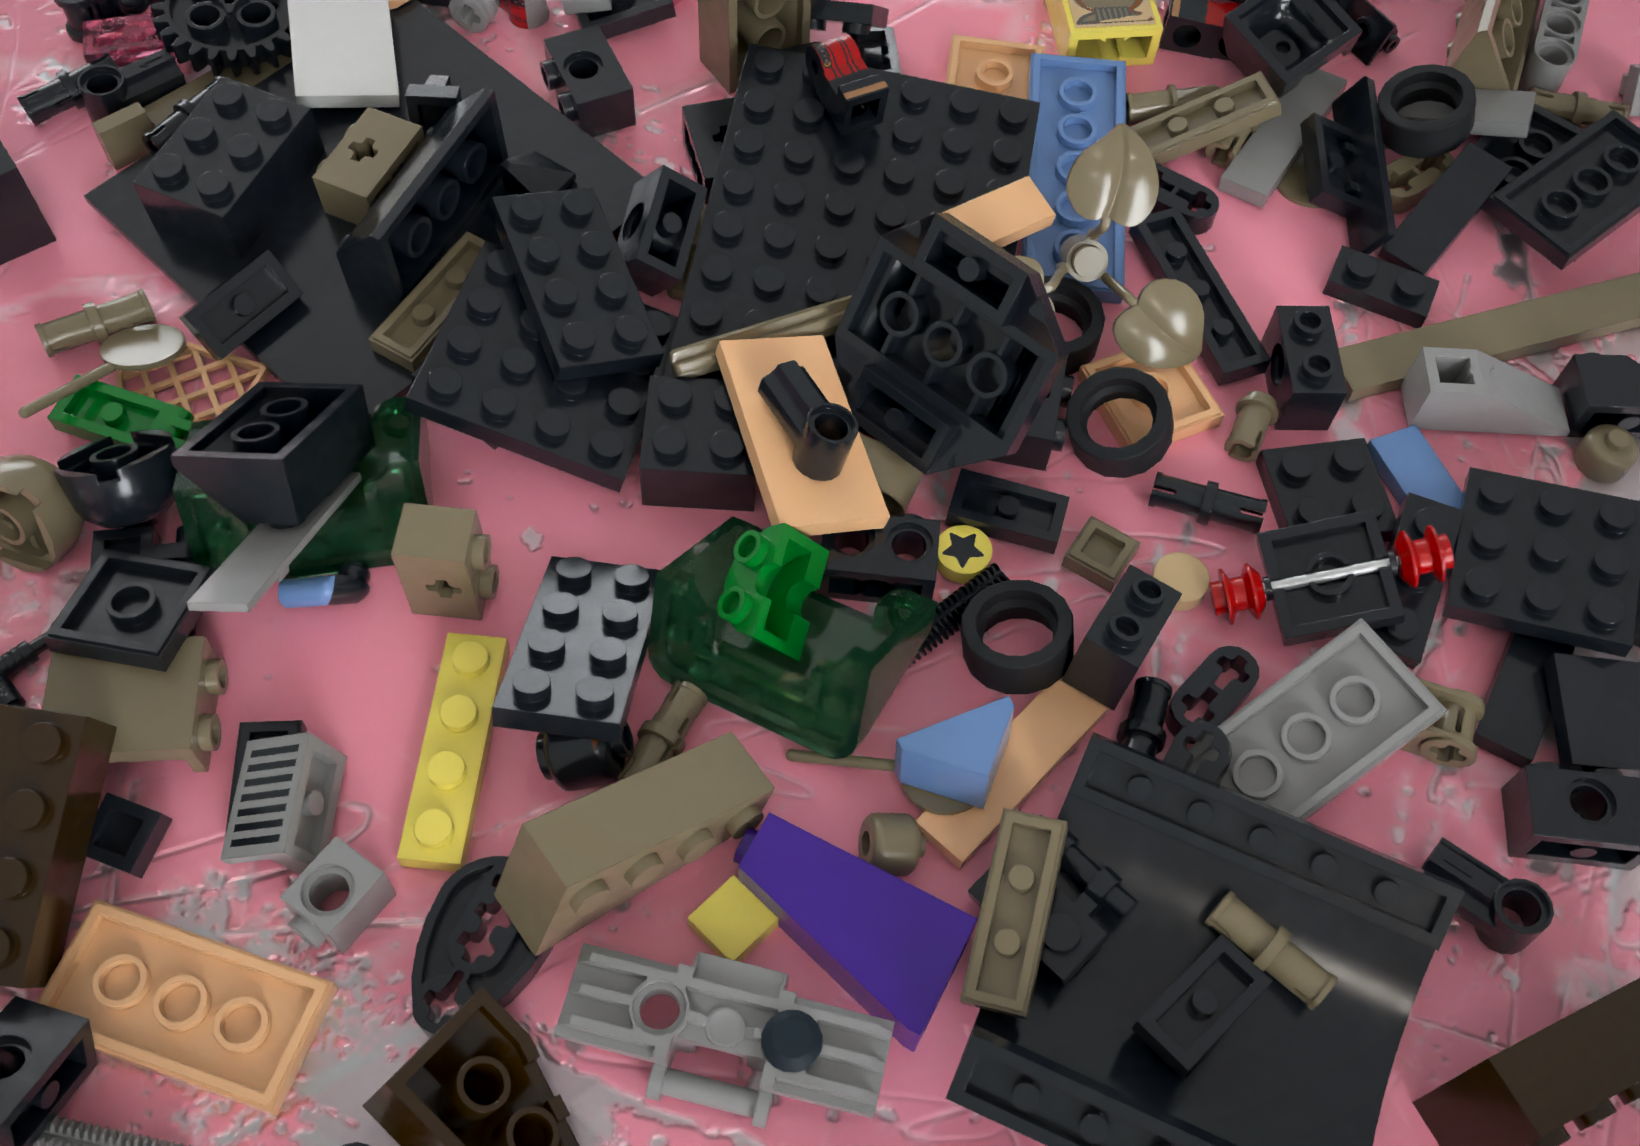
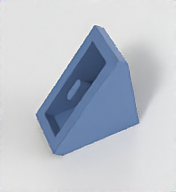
M1010 697L1001 698L897 738L894 773L899 782L984 809L1010 736L1015 706Z

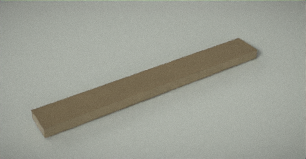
M1640 272L1338 348L1348 391L1345 399L1347 402L1400 389L1401 383L1422 347L1477 349L1505 362L1640 327Z

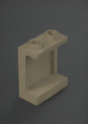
M205 636L187 637L166 672L52 652L42 710L84 715L116 726L117 730L109 763L184 760L194 772H208L211 751H217L221 743V723L219 716L216 714L218 695H224L227 690V665L223 658H218Z

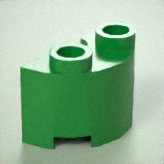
M786 523L767 527L761 532L756 530L746 531L739 537L734 546L733 555L735 559L726 577L724 592L720 596L717 605L719 616L729 622L737 632L785 658L800 662L810 622L802 618L801 607L808 594L820 589L830 551Z

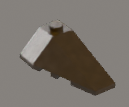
M483 987L362 1105L400 1146H579L566 1120L570 1113L561 1095L559 1094L554 1097L536 1061L541 1056L531 1036Z

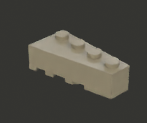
M731 731L523 823L494 896L536 957L673 872L699 859L709 850L731 837L734 839L742 838L750 827L755 829L764 819L762 810L775 787Z

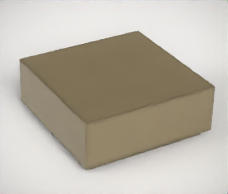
M139 102L91 123L109 162L116 170L151 153L143 143L142 135L150 131L153 126L146 111Z
M1091 516L1065 554L1061 566L1111 593L1136 555L1141 542Z

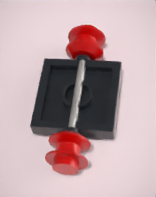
M1374 509L1257 533V545L1266 577H1262L1261 580L1260 574L1248 563H1244L1241 576L1229 578L1219 568L1218 581L1209 582V590L1215 615L1226 614L1230 625L1234 624L1236 613L1249 610L1256 620L1260 619L1266 607V599L1267 601H1272L1285 647L1338 636L1360 618L1371 629L1403 623L1405 612L1394 576L1398 574L1412 588H1417L1420 575L1432 573L1439 583L1444 582L1446 569L1454 568V555L1448 536L1446 534L1437 535L1432 525H1427L1423 538L1412 540L1404 530L1399 531L1393 544V551L1386 552Z

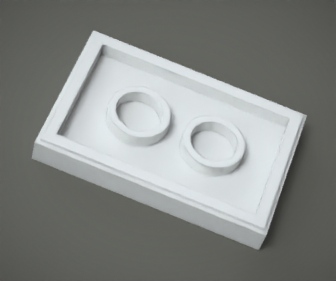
M287 0L296 103L310 108L400 107L388 0Z

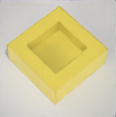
M733 874L687 917L688 927L717 956L741 962L778 927L779 918Z

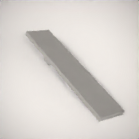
M350 472L301 524L287 529H275L269 524H258L186 602L189 611L250 612L274 582H281L290 572L289 565L360 483L362 480L360 472Z

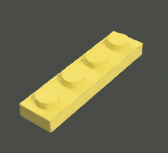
M449 632L447 634L397 854V860L401 867L456 872L466 865L494 728L492 705L504 678L510 650L507 638Z

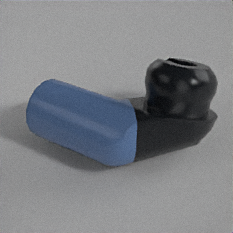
M347 562L339 567L338 575L282 580L278 586V598L285 608L358 603L370 592L368 582L371 574L363 564Z

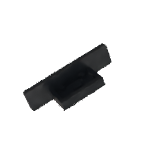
M1364 76L1333 101L1334 121L1313 113L1300 123L1309 202L1345 217L1350 248L1369 255L1394 238L1396 228L1375 82L1373 79Z

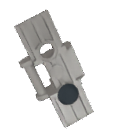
M583 943L554 1035L557 1038L653 1062L646 1090V1098L660 1101L662 1095L753 1118L752 1126L765 1129L774 1094L874 1119L895 1021L796 997L797 993L787 991L788 974L699 951L693 966L679 963L677 967ZM656 995H667L673 998L680 1008L676 1022L662 1030L652 1029L641 1020V1009L644 1003ZM697 1046H702L746 1058L747 1067L763 1072L759 1091L673 1069L671 1066L674 1055L677 1051L695 1053Z

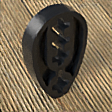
M486 857L470 862L457 870L440 889L425 919L416 947L411 981L413 1016L419 1027L429 1038L452 1017L451 1015H444L439 1023H435L436 1015L430 1007L435 998L440 1001H446L457 988L454 1000L460 1009L483 987L505 1008L514 1001L536 976L554 947L552 946L535 957L509 919L511 924L507 929L502 926H496L489 936V942L494 951L493 955L490 958L485 955H479L474 963H470L471 957L465 945L469 940L474 943H480L485 937L487 927L481 917L486 912L496 915L500 911L501 905L495 898L494 893L509 857Z

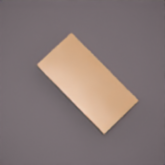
M824 336L720 340L715 355L771 526L786 523L805 536L884 528L890 515L859 431L839 476L828 481L810 479L795 467L792 460L795 444L758 392L762 378L770 374L778 364L795 360L799 366H803L830 403L839 404L851 412Z
M95 899L36 1003L88 1018L96 1052L277 1117L339 988L334 982Z

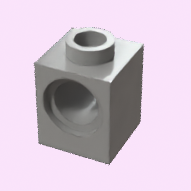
M335 836L285 890L280 898L294 915L287 925L298 936L317 950L326 941L343 955L395 897L396 892L383 871ZM340 890L349 891L348 898L342 906L332 911H321L324 900L330 894Z

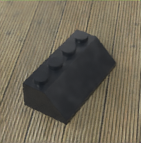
M485 87L449 108L436 126H432L427 131L424 141L411 158L400 165L396 177L381 196L376 197L371 202L367 214L352 233H348L342 239L339 249L335 254L348 288L398 307L437 264L501 178L500 164L509 157L494 90Z

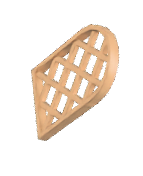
M186 341L184 352L175 360L147 370H118L116 373L117 387L126 389V380L141 375L145 387L133 392L144 396L148 395V397L157 399L155 392L175 385L179 397L166 403L183 406L192 415L193 412L189 403L209 396L213 408L193 415V422L205 427L209 423L203 420L220 415L238 400L235 399L220 405L215 393L235 386L239 397L245 394L241 383L254 379L247 390L249 391L258 382H265L270 372L262 363L228 354L222 360L204 365L201 356L214 358L204 346ZM194 357L198 368L178 375L174 363ZM167 366L171 378L151 384L148 373ZM227 366L232 378L212 385L207 373ZM234 366L251 371L238 375ZM201 376L205 388L186 395L181 383Z

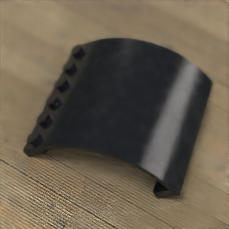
M1093 732L1057 819L1067 821L1068 831L1080 840L1077 847L1101 869L1109 866L1123 879L1120 886L1139 903L1123 921L1105 905L1098 910L1092 919L1108 933V940L1064 986L1039 964L1028 1020L980 1008L946 1099L1046 1146H1373L1385 1090L1410 1011L1435 950L1439 951L1465 890L1461 885ZM1060 866L1056 886L1074 902L1083 893L1085 887ZM1231 890L1240 901L1275 929L1282 925L1292 933L1290 941L1329 973L1335 974L1338 980L1325 999L1314 1010H1310L1301 999L1264 970V973L1273 982L1190 1071L1181 1078L1131 1028L1221 935L1204 922L1223 897Z

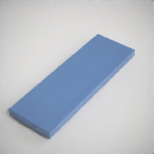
M1031 53L1027 100L1040 102L1028 176L1046 199L1056 216L1052 226L1022 238L1021 256L1032 257L1038 261L1043 269L1044 276H1051L1056 271L1055 266L1057 263H1060L1059 251L1065 240L1076 234L1086 235L1088 229L1095 228L1101 221V219H1085L1073 209L1067 196L1066 183L1073 163L1086 148L1105 136L1117 124H1126V61ZM1112 220L1109 229L1098 238V242L1104 246L1108 254V266L1105 271L1124 286L1125 226ZM1069 273L1064 275L1066 278L1076 280ZM1096 279L1091 282L1078 281L1091 289L1100 302L1121 304L1122 298L1101 280Z

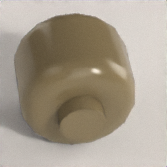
M1612 424L1597 425L1586 433L1573 452L1574 462L1578 470L1585 477L1599 483H1614L1622 479L1635 464L1639 456V446L1634 436L1626 429Z
M871 813L864 819L860 828L858 840L859 858L893 876H907L915 870L919 858L924 856L926 838L923 833H920L916 820L909 814Z

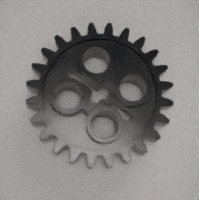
M156 0L155 4L150 5L154 17L152 21L159 40L163 42L164 48L169 53H175L179 64L191 60L195 72H199L207 65H210L213 75L216 77L222 73L224 68H231L234 77H239L242 73V68L249 66L257 75L261 72V63L267 62L271 66L278 68L280 66L277 56L282 54L292 58L287 0Z

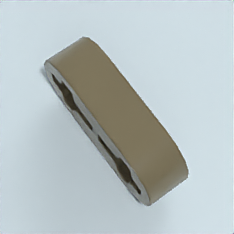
M1449 152L1437 157L1428 158L1402 156L1387 165L1393 214L1407 212L1420 202L1454 161V157Z

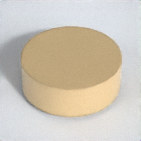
M1173 552L1164 555L1157 561L1151 574L1152 577L1183 593L1174 607V611H1188L1197 607L1209 589L1210 574L1207 567L1197 557L1188 553Z

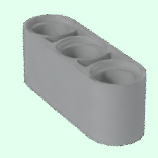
M1541 0L1522 69L1518 91H1529L1531 87H1537L1558 92L1577 59L1589 0Z

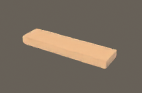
M1062 678L1049 688L1043 689L1012 721L1009 740L984 809L974 806L965 812L953 815H938L924 811L916 819L920 833H923L926 840L958 869H961L999 829L1003 808L1016 811L1111 709L1063 682Z

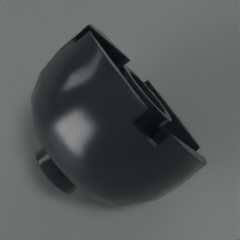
M163 430L131 431L134 442L114 445L111 436L80 446L62 456L57 461L59 469H54V474L74 511L84 521L104 528L155 526L158 523L157 517L166 512L181 493L183 474L173 467L170 455L177 450L171 433Z

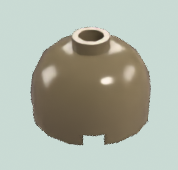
M13 454L0 456V547H2L0 550V560L22 571L41 573L69 553L78 542L85 521L74 511L54 474V469H59L57 465L32 455Z

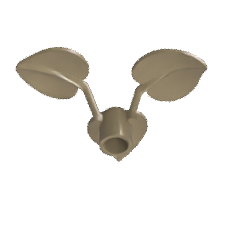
M1119 123L1076 158L1067 177L1066 190L1071 206L1085 219H1101L1099 225L1088 229L1086 235L1076 234L1065 240L1059 251L1060 263L1056 264V271L1049 282L1045 284L1044 272L1038 261L1027 256L1018 255L1015 257L1040 273L1047 294L1056 290L1066 273H1069L1073 278L1081 282L1101 280L1130 306L1121 312L1113 323V334L1120 349L1129 358L1145 366L1163 369L1181 367L1195 361L1202 353L1204 312L1198 295L1187 284L1179 280L1162 278L1145 285L1137 299L1105 271L1108 266V254L1104 246L1098 242V238L1109 229L1112 220L1126 227H1133L1142 223L1155 206L1159 190L1158 172L1148 146L1132 128L1126 124ZM1049 298L1050 303H1051L1052 308H1053V311H1054V313H1055V309H1054L1053 302H1052L1051 299Z

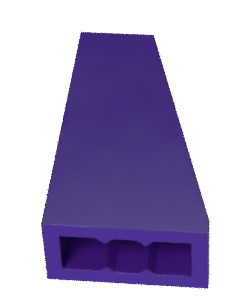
M769 812L759 831L750 827L738 845L733 859L735 863L739 864L738 880L779 918L778 926L871 1016L895 1021L892 1036L902 1046L915 1052L970 940L978 918Z

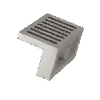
M310 732L247 741L220 860L227 864L271 859L300 875L330 843L347 756Z

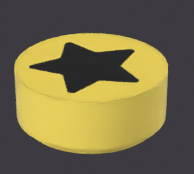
M956 525L946 529L939 536L937 570L943 577L952 582L961 584L969 582L970 579L990 566L993 548L989 538L978 528L969 525Z

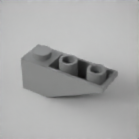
M1422 347L1400 385L1407 427L1417 425L1419 429L1564 437H1567L1570 433L1560 388L1477 349Z

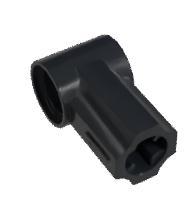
M165 48L119 69L110 65L89 67L79 75L77 85L91 123L136 102L145 107L186 84L184 74L178 67L174 57Z
M795 360L778 364L770 374L762 378L758 392L795 444L792 458L795 467L810 479L818 481L832 480L839 476L858 434L859 424L856 417L847 408L839 404L830 403L803 366H799Z
M1443 837L1420 868L1461 885L1465 893L1455 914L1475 926V931L1480 941L1495 952L1512 955L1523 951L1552 922L1554 915L1553 903L1547 892L1538 884L1527 879L1514 878L1509 880ZM1502 907L1517 913L1524 926L1512 923L1505 916Z

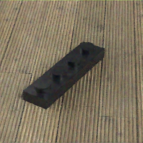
M1175 207L1149 214L1142 223L1130 227L1129 234L1156 280L1162 278L1179 280L1187 284L1198 295L1204 312L1202 353L1200 355L1218 386L1266 373L1271 358L1179 208Z

